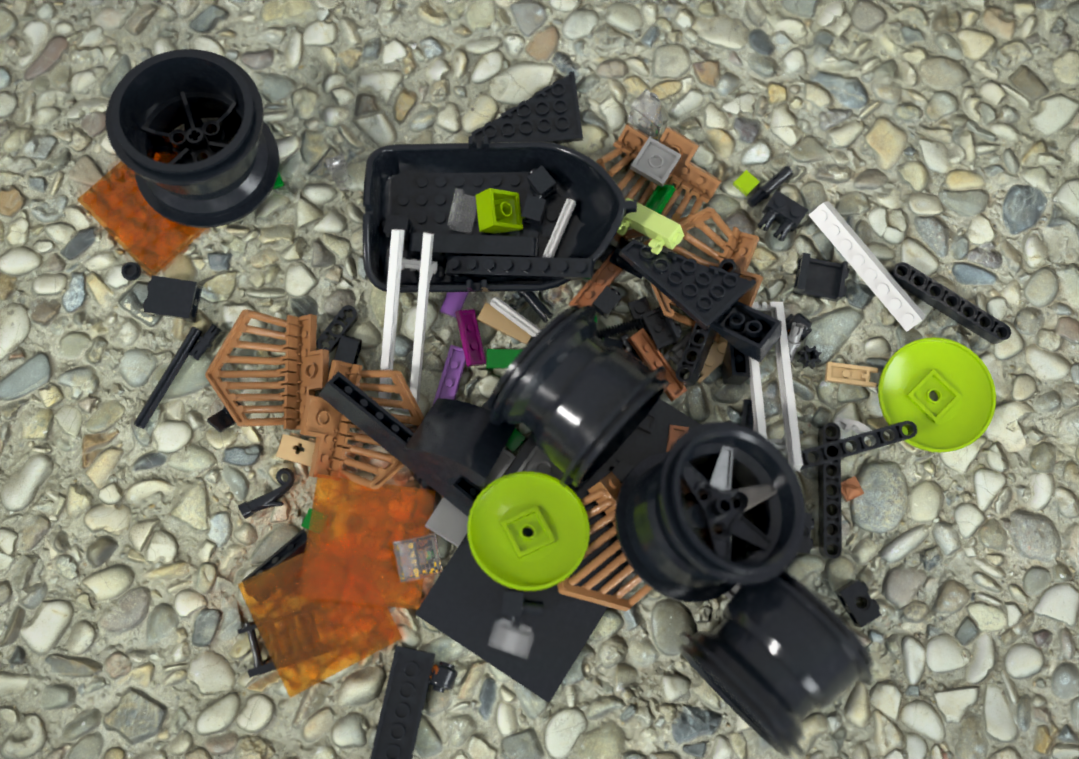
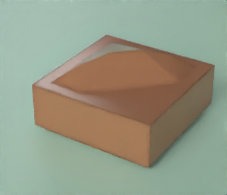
M856 476L841 482V495L845 502L864 494Z

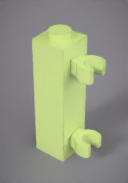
M627 197V199H626L625 201H634V200H632V199H630V198ZM638 202L637 212L628 213L623 218L617 231L618 234L623 236L626 234L628 227L651 238L652 240L648 245L652 247L651 252L656 255L661 252L663 246L673 250L684 237L680 224Z

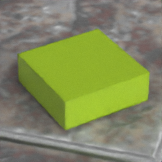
M745 170L733 185L747 197L760 181Z

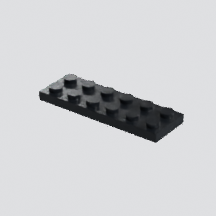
M396 645L370 759H413L435 653Z

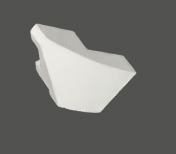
M836 418L833 421L844 433L849 432L851 429L857 435L872 431L859 421Z

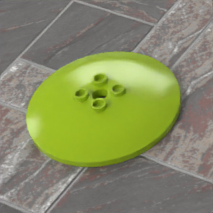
M924 338L906 344L890 357L879 379L878 398L886 422L889 426L903 421L915 423L917 434L904 441L924 451L944 453L969 446L987 430L995 412L996 391L988 368L972 350L949 339ZM931 391L938 395L937 401L930 399L929 393ZM903 426V434L908 435L907 428Z
M523 471L502 476L483 489L471 508L468 518L467 535L473 557L488 576L498 583L513 589L534 591L557 585L577 569L588 547L590 527L588 516L581 500L569 486L563 487L560 484V480L544 473ZM523 529H532L533 536L525 537L522 533Z

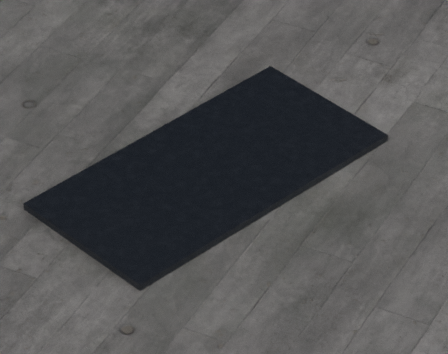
M660 399L651 410L652 413L659 416L651 434L637 428L617 452L587 482L578 488L572 483L568 486L579 499H582L590 494L588 489L612 471L610 466L616 459L621 461L624 458L635 467L650 456L666 452L669 425L689 427V430L701 424ZM533 432L505 475L517 472L535 448L536 443ZM593 501L584 506L586 512L597 506L598 503ZM601 512L589 519V527L606 516V513ZM610 522L589 536L588 545L607 532L614 524ZM466 534L415 615L550 703L608 606L560 594L558 584L542 590L524 591L498 583L488 576L476 562L470 550L468 535ZM617 534L585 557L569 578L610 547L618 539ZM620 548L575 585L581 587L622 554V549ZM626 560L590 590L597 591L629 565L628 561ZM623 579L607 594L613 595L615 592H617L625 579ZM503 590L523 591L524 598L527 601L543 602L542 615L524 613L521 618L517 617V621L505 620V616H501Z

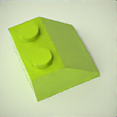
M489 188L475 195L479 232L495 234L523 229L519 193Z

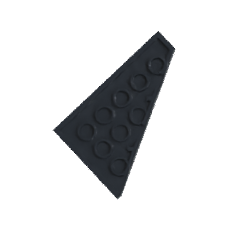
M570 72L563 79L557 80L551 86H547L535 93V96L507 110L499 118L492 122L489 121L482 128L471 132L472 137H474L475 141H482V137L488 136L490 142L542 141L566 143L583 141L575 73Z
M632 240L619 253L624 260L704 330L708 329L756 284L754 279L750 281L738 277L736 273H729L712 265L707 267L696 263L697 260L687 259L684 256L669 251L668 253L661 251L656 255L651 252L652 247L636 240Z

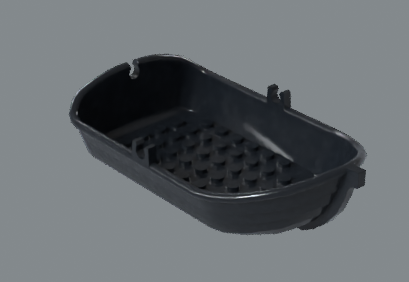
M470 136L468 137V143L394 144L383 146L373 151L366 161L363 193L365 214H363L362 225L364 270L366 276L376 288L387 292L391 238L386 237L382 231V222L384 219L386 220L387 214L409 218L413 223L411 233L535 237L539 239L538 257H542L568 198L576 201V206L554 258H590L595 263L606 251L616 235L623 218L628 213L637 212V201H625L622 191L613 178L593 159L557 143L542 141L490 142L488 136L482 137V141H475L474 137ZM543 166L556 182L557 189L544 198L547 206L541 226L522 221L523 229L519 231L495 234L479 232L475 195L489 188L519 193L522 215L527 196L537 194L529 185L527 176H529L528 174L532 169ZM404 240L402 258L421 260V256L407 253L408 241ZM432 256V261L437 262L438 266L437 272L432 275L429 293L544 291L557 288L571 280L448 276L445 274L448 257ZM410 268L401 270L400 293H418L420 272L417 269L416 271H411Z

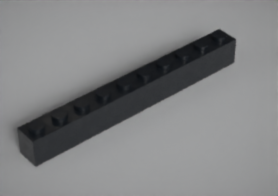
M338 371L326 383L319 396L469 517L471 508L483 489L463 475L450 486L404 453L402 450L414 433Z

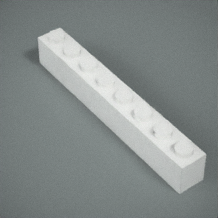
M829 201L823 202L809 214L811 219L906 332L926 317Z

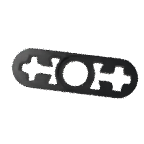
M344 306L316 342L319 350L323 348V341L329 343V348H323L329 350V353L333 352L337 347L341 336L346 335L358 319V312L353 306ZM352 311L353 317H347L345 320V312L350 313ZM340 318H341L343 321L345 320V322L347 323L346 326L344 325L343 322L339 321ZM335 325L342 326L343 330L340 334L332 332ZM330 333V335L333 338H336V340L334 341L332 338L330 339V337L327 335Z

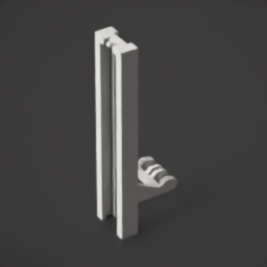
M393 229L391 231L380 370H393L401 270L410 268L411 271H416L417 269L420 272L410 390L419 406L429 284L432 275L437 272L438 266L437 262L432 261L434 233H423L421 260H409L402 258L405 230ZM380 378L379 384L392 385V378ZM379 392L378 398L391 399V392ZM381 406V407H383L384 409H389V410H390L391 408H393V407Z
M754 302L752 308L758 311H771V317L782 321L781 337L775 343V353L785 434L782 439H767L760 366L758 361L749 357V380L754 420L753 430L769 440L782 454H787L788 462L793 470L799 471L803 464L783 302H770L769 305L766 302H762L761 305H758V302Z

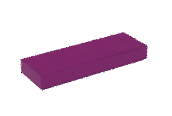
M475 309L456 311L455 314L467 367L485 365L486 359Z

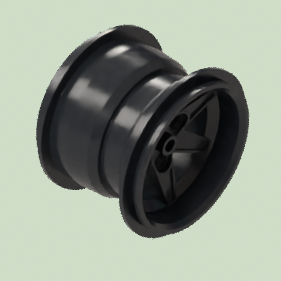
M197 49L164 52L146 59L131 69L117 84L109 99L106 110V131L109 142L119 159L135 173L138 188L144 199L157 213L166 219L180 225L196 228L223 226L236 222L252 213L271 193L279 173L280 157L278 146L273 133L264 122L263 103L256 84L249 74L234 61L213 52ZM201 118H219V119H218L217 121L210 120V121H207V122L203 123V121H202ZM184 124V131L181 129H176ZM156 152L175 156L168 164L154 160Z
M579 305L571 306L542 328L507 368L495 386L488 402V409L491 411L490 421L494 425H501L505 421L508 424L523 423L534 433L533 437L537 447L564 473L560 480V484L563 487L572 483L578 488L587 482L638 428L669 385V382L664 378L667 371L665 367L661 366L652 371L623 348L608 347L597 337V323L594 321L596 309L591 305L582 308Z
M710 422L694 427L683 434L672 445L669 452L650 456L630 471L623 481L617 496L615 525L617 537L625 558L635 573L649 587L673 600L699 603L724 595L736 584L760 583L783 572L792 563L802 545L806 528V508L802 489L793 468L783 454L769 440L756 431L739 424ZM680 490L685 494V501L689 506L686 510L683 509ZM700 528V537L705 544L698 538L693 529Z
M785 570L769 580L755 584H743L726 604L723 613L724 620L712 632L697 631L693 636L685 631L679 634L686 646L681 644L678 649L688 663L742 720L785 758L791 755L789 749L800 757L805 754L799 744V741L804 737L802 721L814 708L822 709L830 706L856 680L865 684H870L873 681V674L870 669L873 667L874 662L862 642L820 598Z

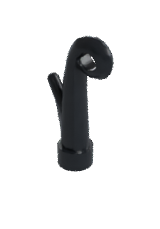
M282 468L277 472L276 479L282 486L258 498L238 505L242 516L247 519L260 510L283 506V502L275 500L283 496L293 486L295 476L292 470ZM284 473L288 475L287 482L281 478Z

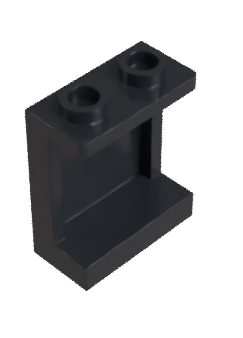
M802 253L798 259L793 293L838 302L844 297L847 286H844L845 279L848 278L850 271L847 268L848 262L843 261L841 264L810 258L811 254Z
M152 275L151 281L147 285V299L143 303L144 312L149 316H166L195 323L203 287L194 281Z

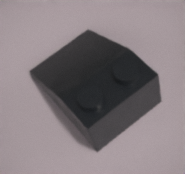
M737 301L710 327L742 354L761 362L781 337L782 321Z

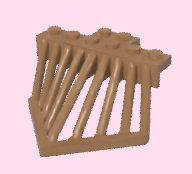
M626 124L619 139L613 144L616 149L600 157L596 162L606 170L605 163L622 153H626L623 159L607 171L613 177L637 157L649 136L632 125ZM668 126L659 142L682 156L664 184L673 185L675 183L676 190L661 215L667 216L684 189L686 190L685 196L671 219L676 223H680L698 213L703 201L708 203L722 181L691 162L700 145ZM630 169L617 185L621 191L636 175V172ZM640 176L626 195L625 200L627 197L633 200L647 181V178ZM651 181L638 203L644 206L658 185ZM693 195L696 196V201L690 214L687 217L681 218ZM630 229L622 237L632 239L645 235ZM616 233L614 236L615 241L618 242L622 235Z
M709 207L678 223L681 225L684 233V240L718 261L719 264L724 259H732L740 268L741 278L750 281L754 279L756 281L755 286L738 300L752 307L763 277L747 272V269L760 238L756 235L740 232L737 227H733L731 231L718 213ZM711 218L729 239L728 242L718 236L704 221ZM693 227L699 228L724 252L715 251L687 231ZM652 239L645 241L643 244L648 245ZM678 245L671 250L687 259L697 260L696 263L707 267L710 265L719 266V264L709 262ZM733 267L729 268L727 272H731ZM651 283L663 314L668 318L694 328L696 322L675 312L671 305L679 307ZM717 333L713 342L718 343L721 335Z
M242 310L205 373L207 380L238 426L284 425L283 429L301 431L307 396H315V390L323 389L328 382L329 350H316L317 315L309 314L301 317L287 315V320L253 310ZM252 318L284 327L286 332L250 326L248 323ZM242 333H250L286 340V344L277 345L240 341L239 338ZM233 348L286 353V356H231L230 353ZM226 363L285 365V368L277 370H221ZM221 378H285V380L278 382H223ZM285 389V392L278 394H231L229 390ZM236 401H284V404L239 406ZM244 413H284V416L282 418L248 419Z
M332 360L328 381L339 371L362 391L399 393L403 401L376 397L370 398L380 406L408 409L411 416L390 414L401 423L419 427L424 416L401 371L362 370L363 365ZM361 378H392L395 385L359 383ZM308 395L300 434L317 437L309 476L340 481V477L367 488L378 490L405 466L393 455L347 444L348 440L380 446L368 435L349 432L350 427H358L322 397ZM345 452L390 462V464L384 469L345 456ZM343 464L376 474L377 476L369 480L344 470L342 466Z
M613 472L607 474L597 484L588 489L590 493L588 496L580 499L583 506L593 501L598 503L597 506L586 512L588 520L601 512L606 513V516L590 526V536L610 522L614 524L607 532L588 545L584 558L617 534L615 506L622 484ZM618 539L571 578L568 577L558 583L560 594L622 611L631 609L652 588L646 584L628 600L622 599L623 596L643 581L636 575L613 595L607 594L634 571L629 564L597 591L590 590L627 560L624 553L620 554L581 587L575 585L621 548Z

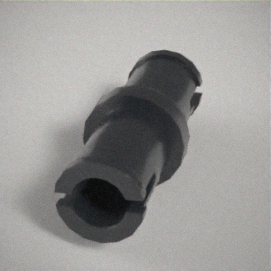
M212 323L206 333L198 338V343L188 354L199 361L205 351L213 346L212 342L222 330Z

